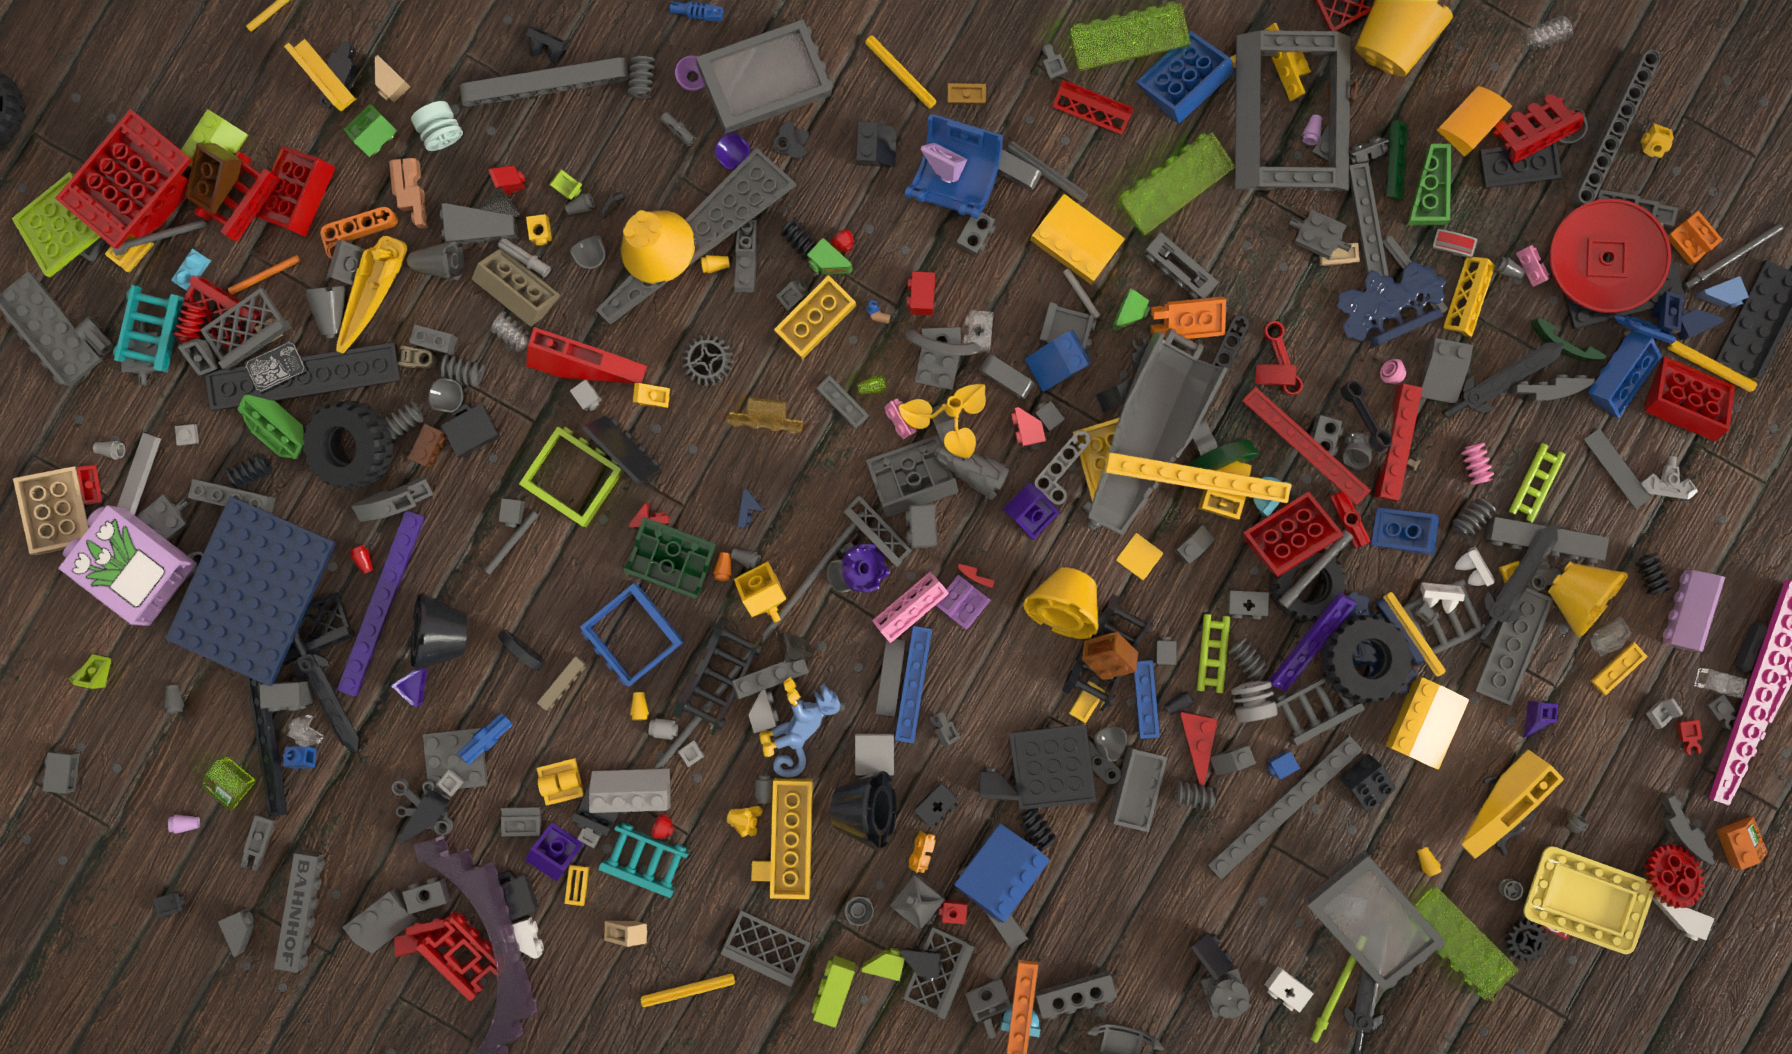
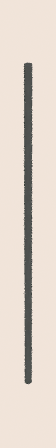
M853 522L850 523L779 611L778 615L781 620L777 623H774L772 620L762 632L763 640L761 645H763L855 531L857 526ZM748 650L741 659L747 661L751 650ZM736 665L727 677L734 680L743 668ZM721 683L713 694L721 697L729 686ZM707 700L701 710L708 713L715 703ZM695 715L652 769H662L702 718Z

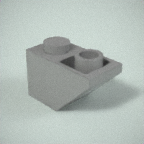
M767 689L760 692L749 713L754 733L776 727L778 725L777 721H780L777 710L773 711L771 703L774 702L771 691L768 692Z

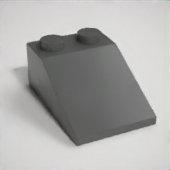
M1438 338L1428 341L1420 387H1422L1421 398L1457 404L1470 365L1473 345Z

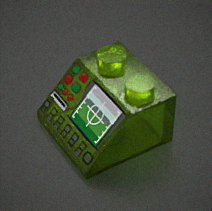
M224 757L218 759L205 774L201 787L228 810L232 811L256 780L231 759Z

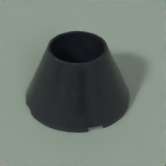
M418 593L413 614L414 627L411 631L410 663L411 668H413L412 671H419L463 656L467 637V616L465 613L424 593Z
M876 771L836 788L830 804V817L833 827L874 850L886 848L889 842H886L889 835H893L897 813L895 789H891L890 782H892L891 776L886 771Z

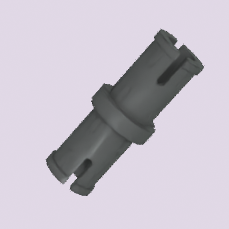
M665 112L662 115L660 121L672 131L671 133L674 136H678L687 146H690L695 141L696 137L684 127L682 122H678L669 112Z

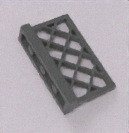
M259 288L200 331L220 359L218 363L222 369H230L290 329L291 325L288 321H284L265 290ZM259 295L264 299L263 308L255 306V299ZM243 306L249 307L248 318L240 317V310ZM254 308L262 310L261 321L252 319ZM267 311L272 312L277 320L272 323L265 322ZM226 318H234L233 329L224 327ZM239 319L247 321L246 332L237 330ZM252 322L260 324L259 332L256 334L250 333ZM213 327L219 328L218 339L212 338L208 332ZM224 330L232 331L231 342L222 340ZM237 332L245 334L242 344L235 343ZM222 343L230 345L229 353L225 356L221 351Z
M741 910L721 955L791 987L810 946V942ZM742 916L749 918L753 927L742 931L739 924ZM762 925L768 927L770 935L759 939L756 928ZM737 927H738L740 932L735 933V931H736V929H737ZM754 929L757 940L746 944L743 933ZM781 933L785 935L787 943L777 947L773 936ZM741 934L744 945L737 948L730 945L732 938ZM771 937L775 948L764 952L760 941ZM788 937L794 939V941L789 942ZM758 942L762 953L755 956L751 955L747 946ZM796 942L804 944L803 951L794 955L790 944ZM789 945L792 956L781 960L778 949ZM776 950L779 961L773 964L767 962L765 954ZM800 956L798 962H796L795 957ZM793 959L796 965L793 973L786 971L782 962ZM781 964L782 969L775 965Z
M933 926L924 949L937 951L936 949L947 947L950 956L941 960V971L943 974L938 977L944 976L947 985L944 989L938 991L934 980L920 982L918 975L914 971L903 999L933 1012L945 1020L976 944L970 941L967 942ZM934 933L942 935L945 943L935 947L932 940ZM953 942L962 944L961 951L953 955L949 944ZM951 959L954 968L945 973L942 962ZM932 982L935 992L925 995L922 985ZM919 986L923 997L918 999L910 997L911 990ZM937 995L939 1000L937 1009L929 1005L928 997Z

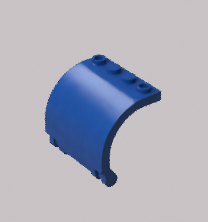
M930 114L926 145L935 142L966 158L967 162L959 180L947 183L941 180V176L935 173L923 154L918 172L912 184L906 188L905 197L909 199L912 197L916 198L917 201L922 203L924 201L959 211L961 215L965 216L967 214L971 215V218L978 219L989 199L997 176L1002 154L1003 135Z

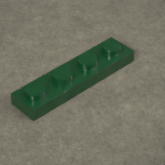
M1399 120L1391 121V128L1389 130L1388 185L1386 186L1387 197L1395 201L1403 200L1408 129V125Z

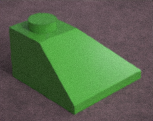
M1130 289L1123 299L1111 330L1117 331L1140 321L1142 317L1146 318L1150 309L1147 306L1149 300L1135 290Z

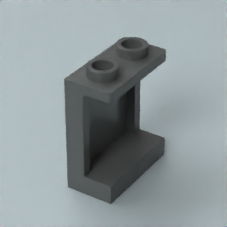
M1050 302L1039 342L1048 344L1066 332L1074 330L1084 349L1088 350L1091 343V338H1088L1089 333L1094 331L1096 320H1093L1094 314L1088 315L1058 307L1057 304Z

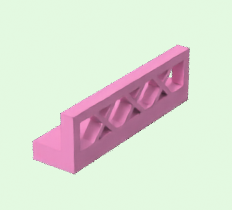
M930 571L872 621L891 643L946 597L949 592ZM931 579L933 580L928 586H925ZM885 618H887V620H886L883 624H881V625L879 624V623H881Z

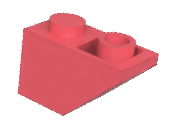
M1015 408L1011 416L1013 424H1017L1018 432H1015L1017 443H1021V446L1025 447L1045 442L1042 422L1021 408Z

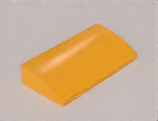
M1478 86L1437 131L1465 157L1510 110L1512 105L1491 90Z

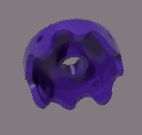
M874 544L855 545L846 552L843 558L842 575L844 581L849 588L856 592L870 593L879 589L880 581L890 573L889 568L884 564V554L876 550V545ZM861 564L864 565L863 573L860 571Z

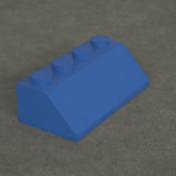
M1631 330L1629 335L1623 339L1617 352L1613 353L1610 362L1601 370L1598 379L1589 388L1588 394L1593 402L1618 419L1662 358L1653 338Z

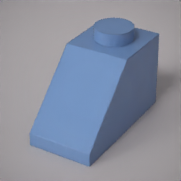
M1740 276L1696 293L1698 298L1720 307L1730 305L1731 308L1743 304L1742 300L1749 297Z

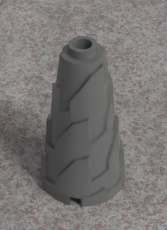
M944 443L942 446L938 444L933 454L940 465L955 473V476L970 484V487L991 501L997 495L995 490H1000L1010 468L1004 463H999L988 457L984 458L975 453L969 458L953 455L945 448Z

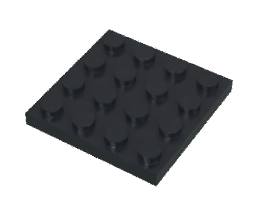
M1087 724L1009 733L1020 810L1097 802Z

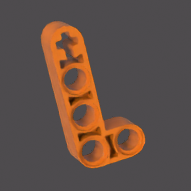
M380 207L324 225L320 233L327 256L332 259L337 240L348 242L392 228L398 223V216L391 209ZM372 219V224L366 227V221ZM350 225H353L354 228L352 232L348 233V227ZM335 230V236L329 238L330 232Z

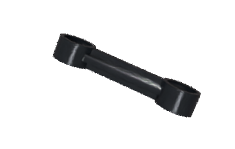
M1351 380L1341 388V395L1346 401L1353 402L1371 434L1369 438L1371 447L1375 451L1382 452L1392 445V437L1386 430L1379 428L1362 398L1364 393L1362 385L1358 381Z

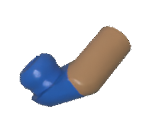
M869 301L866 310L873 321L889 324L891 315L881 313L876 301Z

